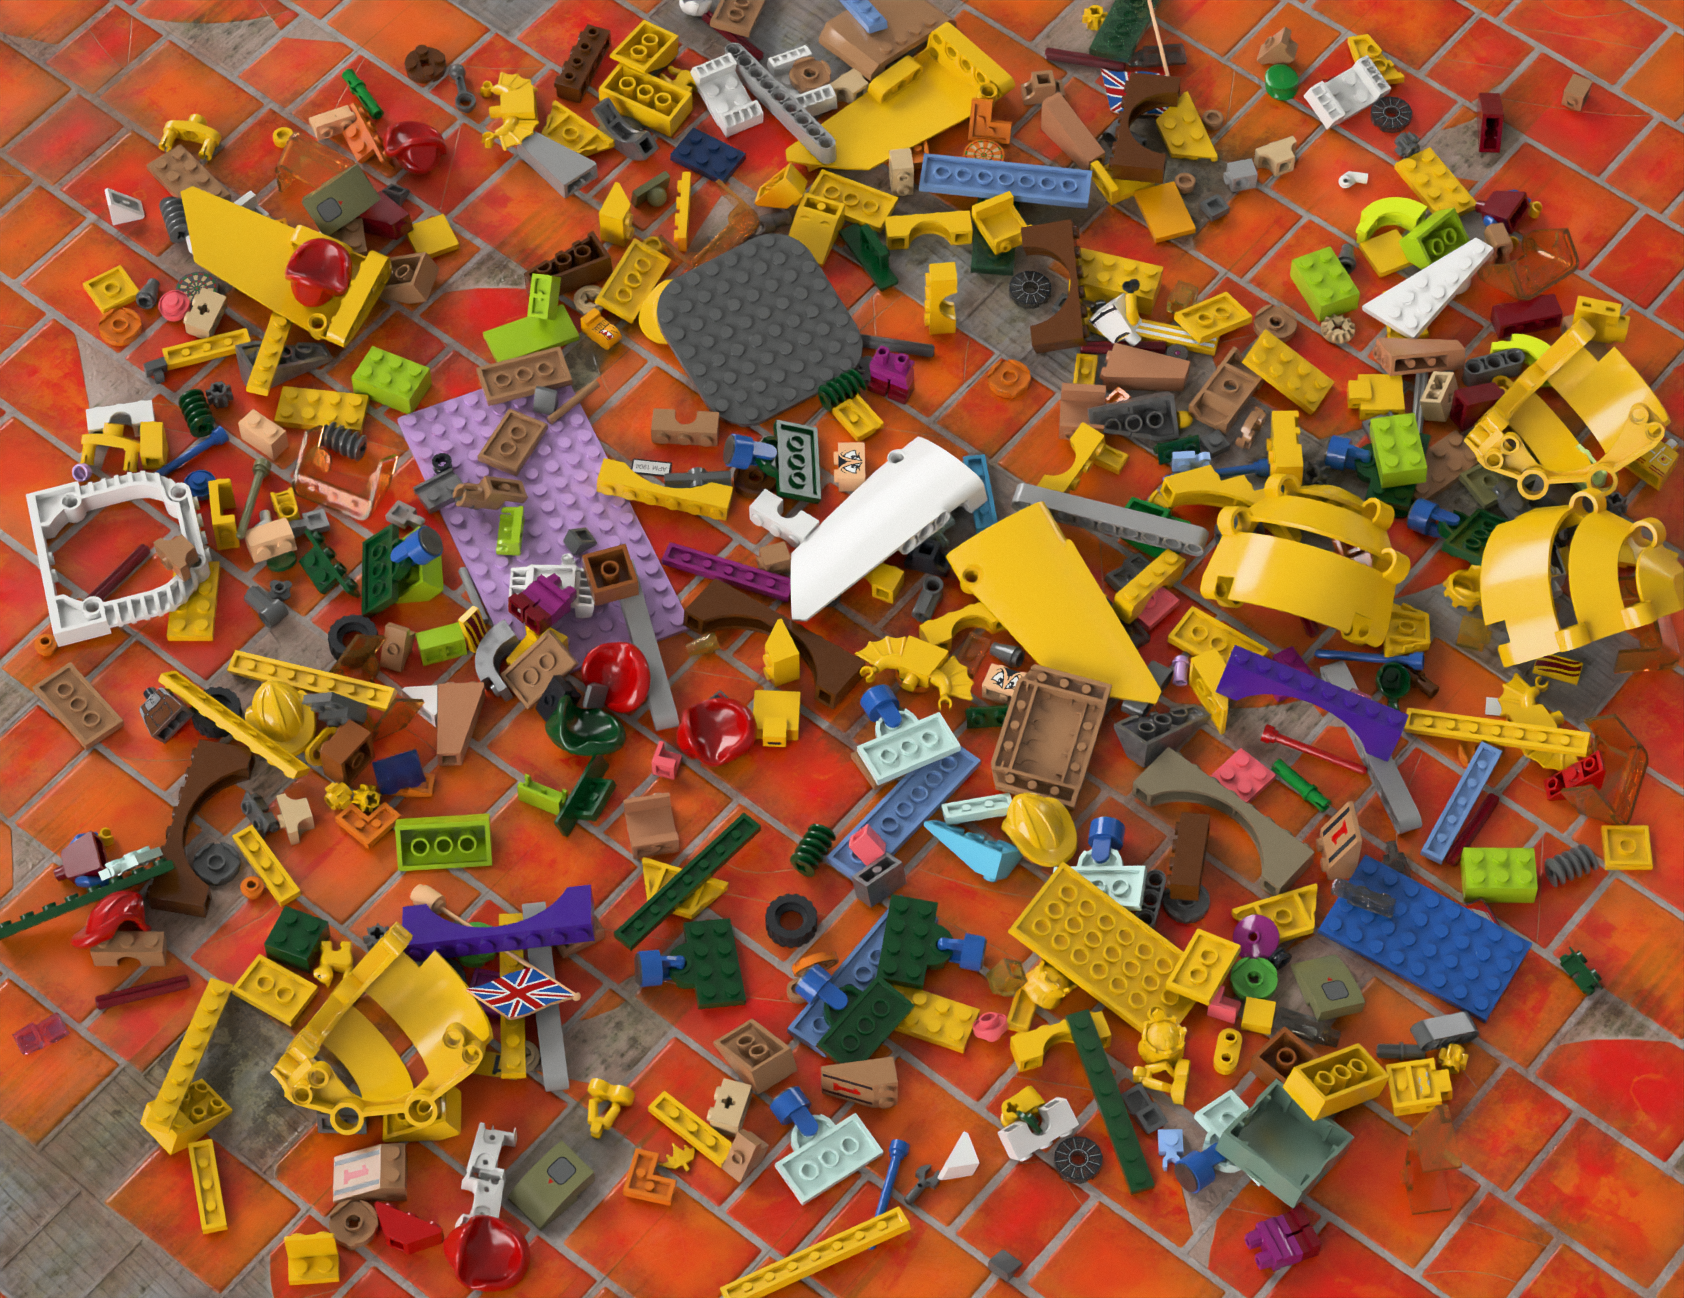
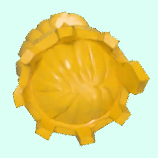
M1471 565L1469 569L1458 570L1450 574L1447 580L1443 582V586L1446 587L1444 596H1449L1452 599L1453 607L1457 608L1460 605L1467 607V611H1472L1475 606H1482L1481 566Z
M1041 959L1039 965L1026 973L1023 978L1024 990L1030 999L1040 1007L1050 1010L1059 1006L1062 998L1078 987L1076 983L1044 959Z
M1157 1008L1152 1013L1153 1019L1149 1022L1145 1020L1143 1023V1033L1141 1035L1142 1039L1138 1044V1053L1147 1064L1168 1061L1173 1067L1179 1058L1182 1059L1184 1056L1186 1043L1184 1038L1187 1030L1186 1027H1181L1177 1022L1178 1017L1174 1015L1171 1018L1164 1017V1011Z

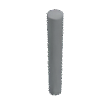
M461 567L458 572L471 603L479 608L484 624L489 622V619L467 568Z

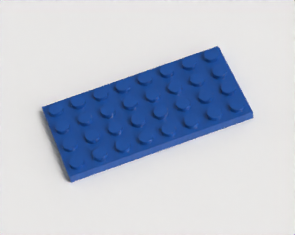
M1366 854L1318 929L1319 934L1461 1011H1467L1469 1015L1484 1023L1487 1022L1532 947L1531 942Z

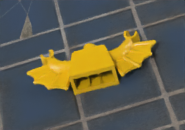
M501 72L497 85L493 86L490 81L483 83V87L480 88L481 96L490 97L492 92H494L495 95L500 96L501 105L489 107L490 118H502L504 123L495 130V133H483L482 143H485V148H492L494 146V139L498 138L501 141L503 150L506 151L511 146L521 145L526 137L534 134V128L538 127L539 124L535 95L538 89L531 84L530 79H524L518 73L510 75Z
M910 635L908 638L905 636L901 638L886 636L877 642L869 641L865 649L855 653L857 657L873 666L872 668L864 666L860 670L861 677L866 673H870L865 678L867 682L875 680V673H880L886 669L899 670V677L904 679L902 687L906 691L913 692L917 685L925 688L930 687L931 684L935 685L940 690L941 698L938 702V709L940 711L942 703L949 704V711L952 709L950 696L969 701L973 700L970 691L974 682L967 675L968 668L961 665L955 656L948 660L949 651Z
M1514 673L1512 680L1502 685L1504 692L1498 698V702L1501 706L1500 717H1506L1505 721L1558 728V725L1564 723L1563 714L1559 710L1549 714L1544 705H1536V697L1540 692H1545L1549 688V681L1545 685L1538 684L1542 680V676L1536 677L1535 686L1530 687L1518 673ZM1520 748L1526 758L1537 761L1543 769L1552 768L1561 771L1578 762L1577 756ZM1588 749L1587 756L1592 754L1591 749Z

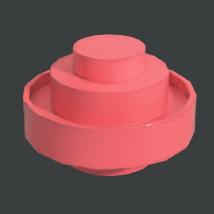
M173 290L165 293L160 298L158 307L166 320L179 321L185 317L187 312H190L191 302L184 292Z
M995 1012L985 1013L973 1023L975 1036L990 1042L1000 1039L1001 1035L1009 1027L1007 1017Z

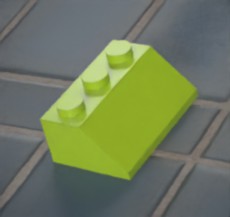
M1449 208L1433 213L1403 237L1399 244L1407 260L1423 270L1468 243L1470 239L1455 208Z
M420 526L417 527V528L414 529L412 532H410L408 535H410L411 533H413L414 531H416L417 529H419V528H421V527H420ZM441 555L426 565L415 564L410 567L405 577L399 581L397 604L429 601L444 591Z

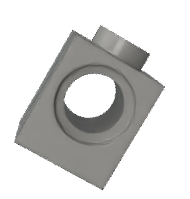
M1252 158L1227 163L1224 181L1226 185L1229 184L1231 192L1256 188L1258 174Z

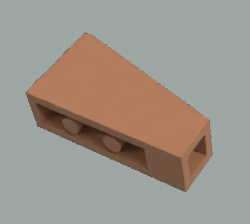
M1059 92L1047 97L1042 102L1041 130L1082 170H1090L1091 163L1097 160L1104 166L1105 151Z
M1376 338L1373 356L1390 376L1464 369L1466 349L1458 340Z
M1114 343L1112 351L1108 350L1105 361L1107 366L1102 367L1100 380H1103L1102 385H1106V390H1115L1119 386L1123 390L1184 391L1191 361Z
M447 682L445 684H438L437 757L439 766L462 765L486 699L484 682Z

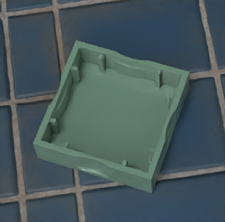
M1276 1078L1257 1097L1253 1106L1241 1113L1222 1133L1215 1150L1294 1209L1343 1158L1354 1136L1327 1116L1313 1121L1284 1090V1084Z

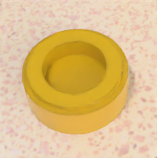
M287 127L275 130L273 133L274 144L280 148L290 147L295 140L293 131Z
M651 236L642 242L661 254L663 253V241L660 238Z

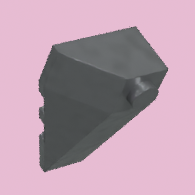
M262 341L235 345L241 379L246 387ZM308 342L285 345L271 388L332 361L333 357L324 343Z
M1169 391L1143 395L1087 409L1089 424L1104 425V433L1154 441L1179 438L1174 394Z
M1196 704L1171 708L1169 713L1158 714L1155 711L1150 712L1148 717L1130 716L1115 723L1114 729L1127 757L1145 768L1151 765L1167 747L1172 750L1207 722L1211 718V714Z

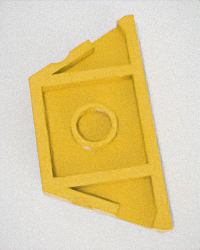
M1187 91L1179 97L1177 107H1169L1156 119V126L1171 158H1188L1189 160L1208 158L1215 162L1218 160L1217 153Z
M556 100L553 102L550 115L548 114L546 126H544L541 135L583 156H589L615 146V141Z
M1404 602L1401 606L1393 603L1389 629L1384 639V657L1429 650L1431 643L1429 614L1414 609Z
M643 857L642 865L647 901L679 873L682 868ZM712 877L709 878L672 914L693 919L728 890V882Z
M1315 883L1232 909L1231 914L1239 922L1250 915H1263L1271 919L1278 928L1279 943L1305 936L1314 932L1318 886Z

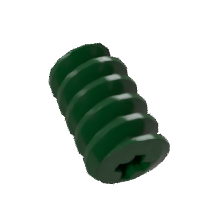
M851 368L847 372L841 373L839 377H834L832 381H827L825 385H820L818 387V398L823 407L828 412H831V404L836 407L839 405L838 400L843 403L846 401V397L852 400L853 393L860 395L859 388L865 391L866 385L860 373Z
M201 389L186 391L179 398L178 404L190 433L193 437L197 438L208 436L214 429L215 418L212 416V411L209 408L206 397H204Z
M820 824L810 825L803 839L799 842V846H797L790 857L791 865L804 876L813 877L815 875L814 870H817L819 863L824 860L822 855L828 853L827 848L832 847L831 841L836 840L834 832Z

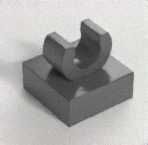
M164 357L143 364L146 378L154 376L156 384L165 382L163 372L167 371V363Z

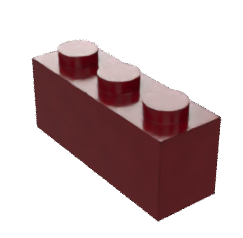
M1549 294L1495 305L1492 307L1490 320L1498 339L1511 337L1512 334H1526L1560 327L1563 313L1555 294Z

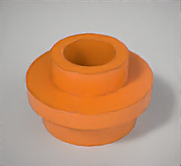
M51 634L40 635L34 643L36 651L43 656L52 655L58 646L55 637Z
M247 877L240 885L241 893L249 899H256L263 893L264 883L259 877Z

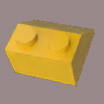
M789 163L759 188L754 203L757 206L783 209L789 208L792 204L796 206L801 202L806 191L807 180L792 163Z
M615 182L599 211L600 236L603 241L624 247L628 239L631 240L634 234V227H632L633 214H631V204L620 183Z
M782 618L777 620L765 644V655H763L766 665L763 668L767 680L772 681L774 687L800 679L799 652Z

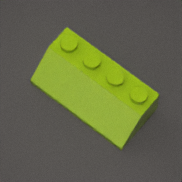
M490 813L396 819L395 834L398 871L492 866Z

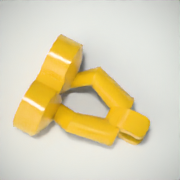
M1179 1058L1175 1069L1172 1068L1168 1061L1145 1065V1068L1135 1066L1133 1068V1082L1141 1083L1145 1088L1169 1092L1174 1104L1184 1105L1191 1060ZM1166 1070L1174 1079V1082L1169 1084L1152 1078V1075Z
M592 1078L587 1091L594 1098L589 1100L587 1122L591 1125V1137L600 1139L603 1130L611 1128L621 1110L620 1106L632 1105L635 1093L628 1087L611 1085L602 1079ZM603 1101H611V1109L604 1118L599 1117L598 1104Z

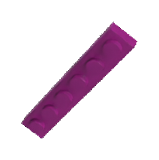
M672 542L669 543L662 557V564L712 580L716 578L728 585L784 602H788L791 597V578Z

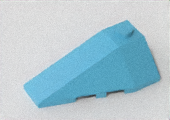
M939 820L924 822L925 828L975 872L984 875L983 878L987 881L997 882L999 879L1007 878L1023 857L1016 846L999 839L997 842L984 840L985 835L980 833L967 832L965 834V829L955 825H946L945 822Z

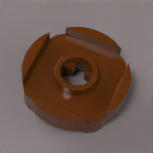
M418 45L405 58L404 64L407 76L416 83L427 84L426 81H438L446 72L445 55L435 48ZM427 63V64H429L430 66H427V65H426V66L422 67V64Z
M749 465L746 470L735 468L733 477L735 490L738 494L756 499L764 489L771 493L776 489V478L764 473L759 466ZM759 476V481H752L750 478Z

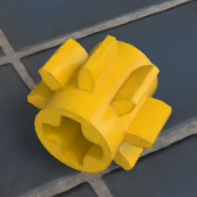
M1092 5L1088 9H1084L1082 23H1087V29L1097 31L1101 27L1106 26L1108 12H1103V7Z
M332 782L325 788L327 793L324 796V800L331 809L336 810L338 808L339 810H344L352 803L350 799L353 793L345 783L341 782L338 784L337 782Z
M360 784V789L353 790L354 795L351 802L357 804V808L362 812L372 813L373 808L380 806L379 802L382 794L375 791L376 786Z
M1449 1044L1446 1049L1441 1048L1437 1063L1442 1064V1070L1448 1069L1450 1074H1457L1460 1069L1465 1070L1469 1055L1464 1054L1465 1050L1462 1046Z

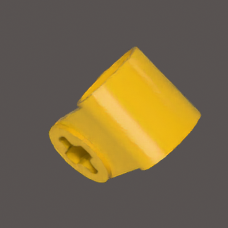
M289 487L287 491L276 494L274 492L270 493L274 510L277 512L279 519L286 517L288 523L293 520H300L292 487Z
M1033 1086L1025 1087L1019 1093L1003 1102L1000 1117L1002 1126L1007 1127L1016 1121H1021L1015 1114L1018 1110L1025 1115L1029 1112L1034 1117L1039 1116L1038 1108L1046 1104V1102Z

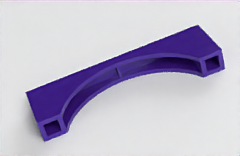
M1234 645L1215 691L1236 701L1252 695L1275 694L1312 703L1332 713L1346 723L1359 737L1367 754L1387 762L1409 716L1237 645Z
M591 885L567 887L558 900L542 912L528 919L497 927H470L452 923L435 914L427 904L403 907L402 926L413 937L403 952L413 961L419 962L425 961L434 950L443 958H453L595 941L594 899Z

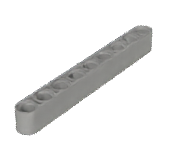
M730 43L726 45L725 54L731 53L737 63L735 72L743 85L819 162L823 164L833 163L836 160V140L741 44Z
M1026 483L1017 485L1011 502L1012 509L1018 512L1037 502L1044 501L1056 522L1164 549L1169 548L1172 551L1193 556L1203 554L1209 532L1200 526Z
M632 559L631 561L638 579L639 595L621 599L619 602L631 644L636 645L643 652L649 665L651 682L646 698L655 729L658 731L679 726V721L634 560Z
M1343 660L1320 667L1322 680L1361 695ZM1343 722L1363 765L1368 769L1367 773L1396 832L1402 834L1421 828L1422 819L1392 756H1390L1387 762L1367 754L1359 737Z
M545 901L522 904L524 920L545 910ZM551 946L527 949L529 963L555 979ZM559 1003L535 1012L545 1092L569 1089Z

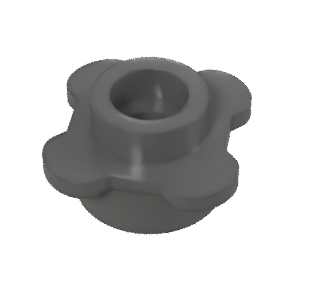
M273 580L270 582L271 591L268 595L274 600L277 598L283 602L291 597L289 590L292 587V583L290 581Z

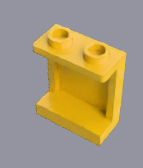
M1098 160L1091 163V179L1110 205L1134 196V191L1155 186V183L1112 179V170L1109 169V164L1102 166Z
M1010 191L972 206L971 219L995 255L1008 252L1012 248L1022 245L1021 227H1027V224L1013 205L1014 196Z
M231 479L208 481L212 525L217 549L240 547V541L236 537L237 526L234 514L223 516L224 509L236 507Z

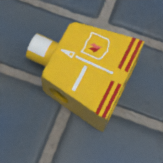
M1668 439L1665 443L1660 441L1653 449L1626 465L1625 468L1659 491L1676 467L1679 454L1676 452L1679 448L1678 443L1673 439Z

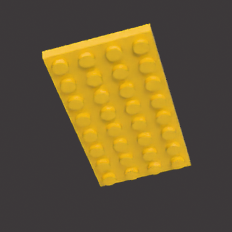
M1063 861L1008 931V933L1140 1033H1143V1023L1145 1020L1149 1022L1153 1019L1152 1013L1157 1008L1164 1011V1017L1171 1018L1172 1015L1178 1017L1177 1022L1180 1024L1197 1002L1166 989V982L1184 952Z

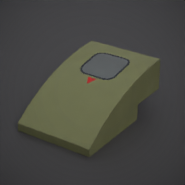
M356 163L322 183L318 189L304 196L301 203L322 234L328 236L378 202L381 197L359 164Z
M1336 954L1291 964V969L1306 1005L1311 1006L1317 1022L1362 1012L1365 1005L1363 995L1352 974Z
M561 1140L526 1173L508 1195V1199L541 1231L577 1201V1196L595 1181V1174Z

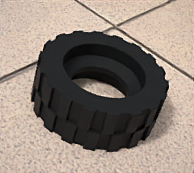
M350 614V616H343L341 619H337L331 625L330 631H328L330 652L334 655V659L342 664H348V666L361 665L364 662L367 663L378 652L379 637L374 622H371L367 617H363V615ZM350 632H360L364 635L365 641L360 647L347 648L342 642L343 637Z
M219 686L203 690L243 719L241 703L236 693L231 692L228 688L225 689ZM190 707L195 713L192 716L194 727L201 735H205L207 738L220 739V737L225 738L231 734L227 730L216 726L214 721H210L207 717L202 716L195 707Z
M785 894L773 900L770 906L767 907L765 914V925L769 938H772L774 943H778L782 947L793 948L807 944L811 938L813 939L815 932H817V910L813 903L807 900L806 897L799 896V894ZM788 911H795L802 916L803 924L796 930H786L780 924L781 916Z

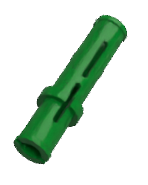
M346 69L342 73V78L349 85L351 93L358 97L373 120L380 119L384 115V111L368 92L364 81L357 77L353 69Z
M1282 759L1275 761L1271 770L1302 795V799L1311 802L1322 813L1330 807L1329 805H1331L1332 801L1319 792L1316 785L1308 783Z

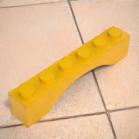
M603 458L597 478L596 492L622 497L626 500H636L648 505L667 507L670 510H680L692 515H702L715 520L726 521L732 501L733 487L713 482L693 488L664 487L640 477L624 462Z

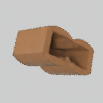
M1503 222L1488 225L1484 232V242L1494 248V253L1487 260L1492 272L1506 269L1509 266V254L1513 250V243Z

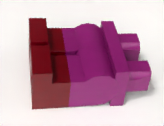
M881 345L869 364L871 378L867 391L886 397L888 393L889 399L906 405L915 389L913 368L915 361L910 360L906 354L891 353L889 348Z
M555 573L547 578L541 574L537 577V581L530 583L518 595L514 593L508 597V612L522 623L525 622L528 628L540 636L561 619L564 614H568L571 611V603L577 598V591L571 585L563 590L560 589L562 580Z
M1297 1205L1294 1209L1291 1208V1211L1278 1217H1272L1266 1221L1256 1223L1255 1230L1247 1233L1244 1239L1248 1249L1251 1250L1260 1246L1263 1251L1255 1254V1262L1258 1268L1261 1270L1271 1267L1273 1272L1281 1267L1318 1256L1322 1245L1312 1225L1310 1226V1221L1301 1205Z

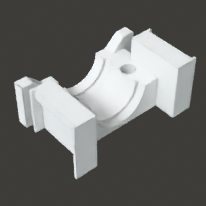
M480 1122L466 1169L467 1173L470 1171V1177H473L475 1172L479 1173V1179L488 1181L491 1178L492 1184H497L499 1180H504L505 1185V1171L498 1168V1158L502 1146H516V1128L513 1133L496 1130L494 1126H492L491 1130L485 1128V1123Z
M469 1171L462 1180L461 1189L472 1191L474 1193V1202L470 1214H462L456 1222L455 1228L467 1223L475 1215H489L499 1218L504 1180H499L497 1184H492L491 1178L486 1181L470 1177Z

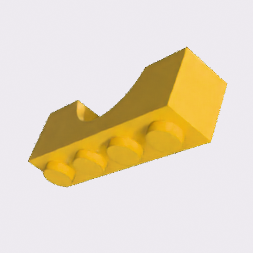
M970 210L885 217V236L889 250L909 249L911 242L923 234L940 235L950 245L972 244L973 230Z
M955 262L929 264V273H925L926 300H924V324L929 326L930 335L956 333L954 302L943 300L947 296L957 293Z
M1082 422L1070 438L1071 447L1076 454L1072 467L1061 475H1044L1037 486L1067 494L1071 490L1075 491L1081 482L1080 477L1084 472L1088 473L1094 463L1092 461L1095 456H1100L1106 447L1105 435Z
M1169 548L1165 550L1116 593L1112 609L1117 617L1127 624L1134 621L1143 612L1149 599L1160 587L1163 586L1166 589H1170L1181 579L1186 559Z
M884 563L879 564L864 576L871 584L872 596L893 604L904 585V571L896 566H889Z
M982 602L969 604L955 612H948L935 620L924 622L920 625L919 638L951 651L953 637L965 628H982L992 635L1006 630V628Z
M1090 1012L1103 1048L1110 1047L1112 1035L1103 1012ZM1065 1019L1060 1021V1023L1050 1026L1042 1025L1036 1030L1029 1032L1021 1031L1011 1037L1010 1049L1019 1073L1042 1066L1046 1051L1053 1045L1062 1042L1074 1043Z

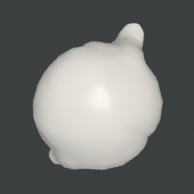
M679 0L680 9L684 13L697 17L707 13L712 4V0Z

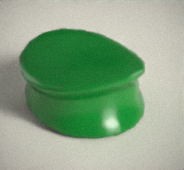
M1275 64L1266 71L1265 87L1272 98L1289 100L1297 94L1299 78L1291 67L1284 64Z

